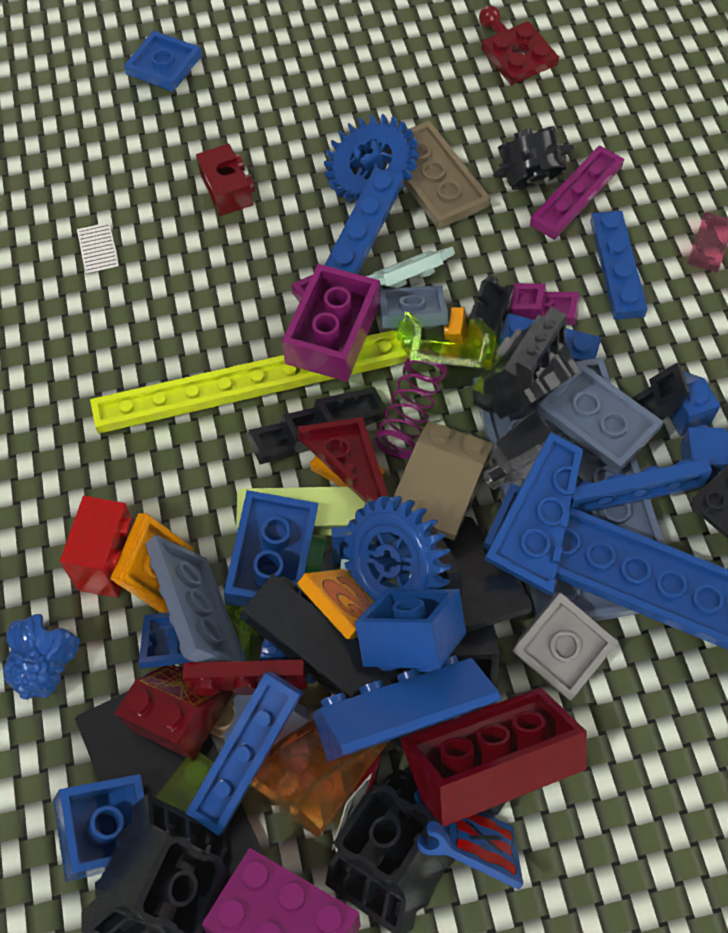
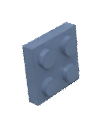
M442 285L380 289L382 328L399 331L407 327L422 326L423 328L433 329L440 325H448V311Z

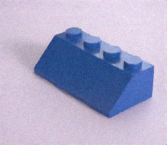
M455 655L448 657L441 668L422 674L415 668L397 675L399 681L397 683L384 686L383 680H379L360 687L361 695L346 699L343 692L322 699V708L316 710L312 715L327 761L329 762L481 709L502 700L500 693L472 658L459 662Z

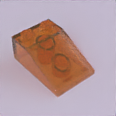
M313 720L273 745L255 776L251 787L270 805L318 838L388 741L328 762L315 721Z

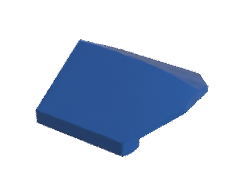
M167 612L144 615L139 654L140 669L190 662L180 651V642L175 628L169 620L170 614Z

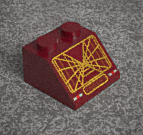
M176 665L162 666L136 679L114 714L132 732L194 761L234 692L218 691L214 696L196 695L194 692L189 691L182 678L183 668Z

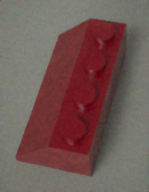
M541 687L401 738V745L421 799L443 827L586 770L587 731Z

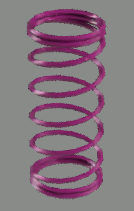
M414 353L407 357L402 372L404 376L400 377L397 381L398 391L394 392L391 396L392 406L385 410L386 421L379 425V431L374 437L378 448L390 456L404 459L410 458L413 450H406L395 446L384 435L399 438L414 449L416 444L410 437L419 438L422 429L413 422L425 423L429 420V416L421 408H432L435 405L434 400L428 394H435L440 391V386L437 382L442 381L447 374L445 365L439 359L425 353ZM414 358H422V359H419V360H412V361H410L411 359H414ZM414 362L429 363L438 367L443 374L439 377H429L414 370L410 364ZM406 368L411 374L406 375ZM407 377H416L426 382H433L437 386V390L428 391L419 388ZM405 378L415 389H400V382ZM410 391L422 394L429 398L432 404L428 406L417 404L408 399L402 392ZM400 393L406 401L413 405L404 403L394 404V397ZM404 406L416 409L423 413L426 419L417 420L408 417L400 412L397 407ZM391 408H394L401 416L410 421L389 419L388 412ZM397 421L412 425L420 431V434L412 435L396 428L391 422ZM385 423H388L394 430H382V427ZM381 436L388 445L402 452L386 447L380 442L379 437Z

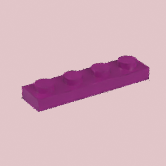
M599 145L534 213L530 220V226L555 240L622 168L624 158Z

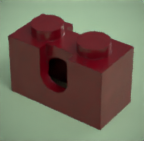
M230 143L196 154L200 176L219 217L253 206L251 193L255 192L254 182L250 174H244L245 166L240 154L235 155Z

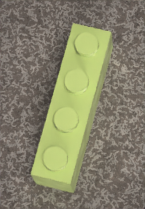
M348 486L238 489L236 529L238 531L247 490L318 503L313 534L327 536L326 544H332L331 527L348 526L350 520L356 519V510L364 508L366 503Z

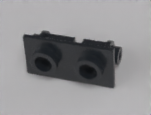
M488 276L482 280L476 297L479 301L474 303L467 320L468 331L473 333L472 343L497 336L514 287L512 284L501 287L498 284V279L493 276Z

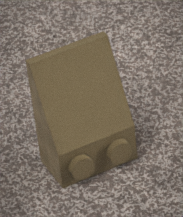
M428 421L416 442L393 497L401 496V504L408 500H414L415 504L411 509V513L417 509L426 508L427 512L422 516V523L436 519L437 523L434 527L439 534L444 533L445 538L455 540L486 475L494 443Z

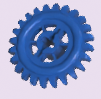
M370 114L369 125H366L363 119L359 117V129L354 128L348 123L349 135L338 131L342 143L331 140V144L336 152L326 150V155L331 162L324 161V166L328 170L324 174L327 180H329L330 188L335 190L338 197H344L346 202L355 200L357 203L374 168L403 176V181L412 179L413 176L410 171L416 170L418 165L415 161L420 155L417 151L418 142L414 138L413 131L407 128L405 122L401 121L399 124L394 116L391 117L389 124L386 116L381 114V121L378 124L375 117ZM388 148L391 149L392 155L386 153ZM360 167L357 174L355 175L353 173V168Z
M382 496L377 500L367 501L364 508L356 510V519L349 521L348 527L351 532L345 533L344 540L349 544V546L343 548V554L349 557V561L344 563L345 568L352 571V578L374 601L386 589H437L450 583L449 579L442 578L439 573L452 568L451 564L439 562V558L448 554L450 549L436 547V543L444 538L445 534H430V530L437 523V520L433 519L422 523V516L427 512V509L420 508L411 513V509L415 504L414 500H408L401 504V496L392 498ZM388 532L395 534L400 538L396 540ZM379 539L381 545L375 548V542ZM395 577L399 586L391 584L386 580Z

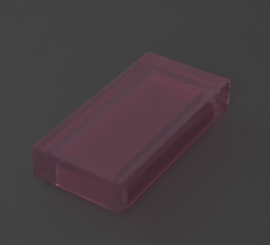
M707 212L704 213L687 264L718 273L728 244V218Z

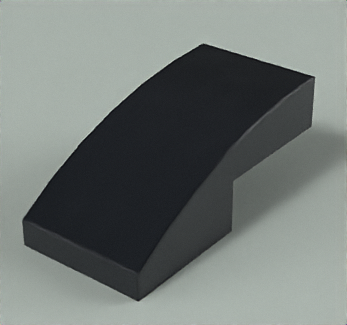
M675 363L650 378L651 387L632 397V399L659 419L664 420L691 394L681 364Z

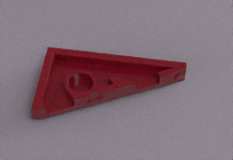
M363 417L298 426L299 440L365 503L377 500L382 496H388Z

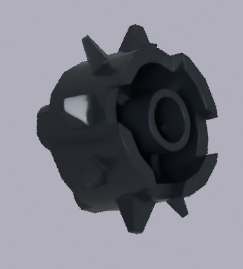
M555 126L546 127L535 133L530 128L524 129L514 134L515 140L498 146L502 163L499 164L501 168L493 176L494 178L506 177L509 187L511 186L512 190L535 187L534 182L547 177L549 181L554 180L567 171L566 155L575 149L574 145H561Z

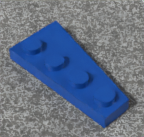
M552 432L547 436L483 559L549 596L554 592L555 575L563 549L561 546L565 528L568 525L571 498L575 491L583 452L582 448Z

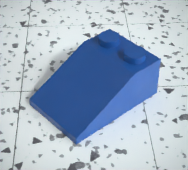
M246 491L224 589L225 607L243 610L272 574L279 579L282 576L288 578L299 588L297 583L306 572L318 503ZM299 588L300 592L298 594L302 596V590Z

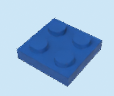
M153 30L124 65L125 73L131 77L174 92L202 57L201 47Z

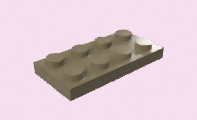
M430 120L410 128L418 142L417 151L420 155L415 161L418 165L416 170L410 171L413 176L412 179L409 181L404 180V185L437 229L490 207V196ZM388 148L386 153L392 155L391 149Z

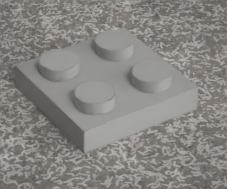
M557 592L512 646L510 651L567 700L571 701L617 645L618 641L561 592Z

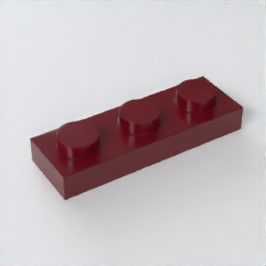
M303 659L183 663L182 678L189 691L199 696H214L218 691H233L239 695H253L264 674L268 671H271L298 689H308V673Z

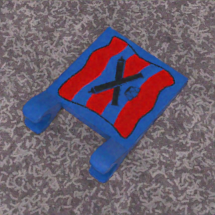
M416 791L414 793L415 803L426 806L421 799L419 791ZM479 812L444 827L436 821H429L427 833L434 838H425L423 835L417 837L418 848L424 854L447 855L518 890L523 886L513 826L484 812Z

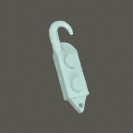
M453 246L439 251H426L376 271L374 274L366 277L380 280V286L399 288L406 285V279L417 275V278H422L435 273L434 268L443 265V261L453 256L455 252Z

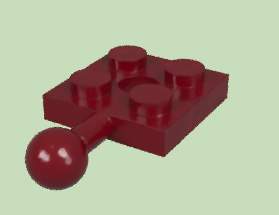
M488 5L480 11V24L485 28H492L497 34L483 40L481 50L511 86L558 65L559 56L529 21L507 29L500 21L501 14L497 7ZM515 51H522V52L525 53V55H523V54H521V53H514V52H515Z

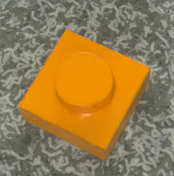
M451 307L450 321H448V325H444L445 340H450L453 353H466L469 331L465 308Z

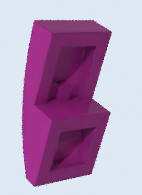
M514 283L509 310L510 313L535 320L538 314L545 317L550 307H553L566 314V325H576L580 303L579 292H547L546 284Z

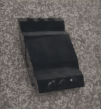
M550 307L545 317L538 314L531 326L524 330L517 328L511 338L506 336L472 388L473 404L486 412L494 408L501 420L533 403L579 373L580 370L572 359L566 344V314Z
M402 769L388 775L381 786L373 782L333 842L338 851L328 865L325 880L326 886L391 933H408L413 929L417 911L429 904V899L438 881L450 864L455 862L454 858L447 855H427L419 850L417 837L423 835L425 838H434L428 835L427 824L429 821H438L426 806L415 803L414 793L418 791L416 782L412 776Z
M147 794L132 806V823L118 834L119 840L110 862L101 878L95 882V900L81 911V932L202 933L204 930L202 923L216 902L230 868L223 864V859L228 850L226 832L224 831L218 836L188 816L186 812Z

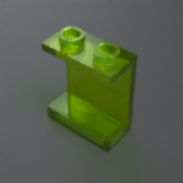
M405 312L404 321H399L397 341H401V347L410 360L491 369L497 335L484 321L470 319L466 345L420 340L422 326L412 312Z

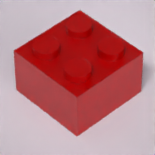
M83 495L59 561L77 591L119 598L122 587L110 578L134 524V518L131 517L126 503Z

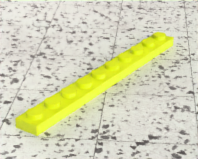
M413 327L368 335L351 375L405 363L409 355L421 353ZM284 355L93 398L90 399L95 428L97 433L100 434L335 378L287 365L284 361Z

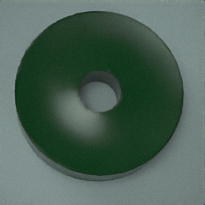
M312 534L305 573L321 572L327 536Z

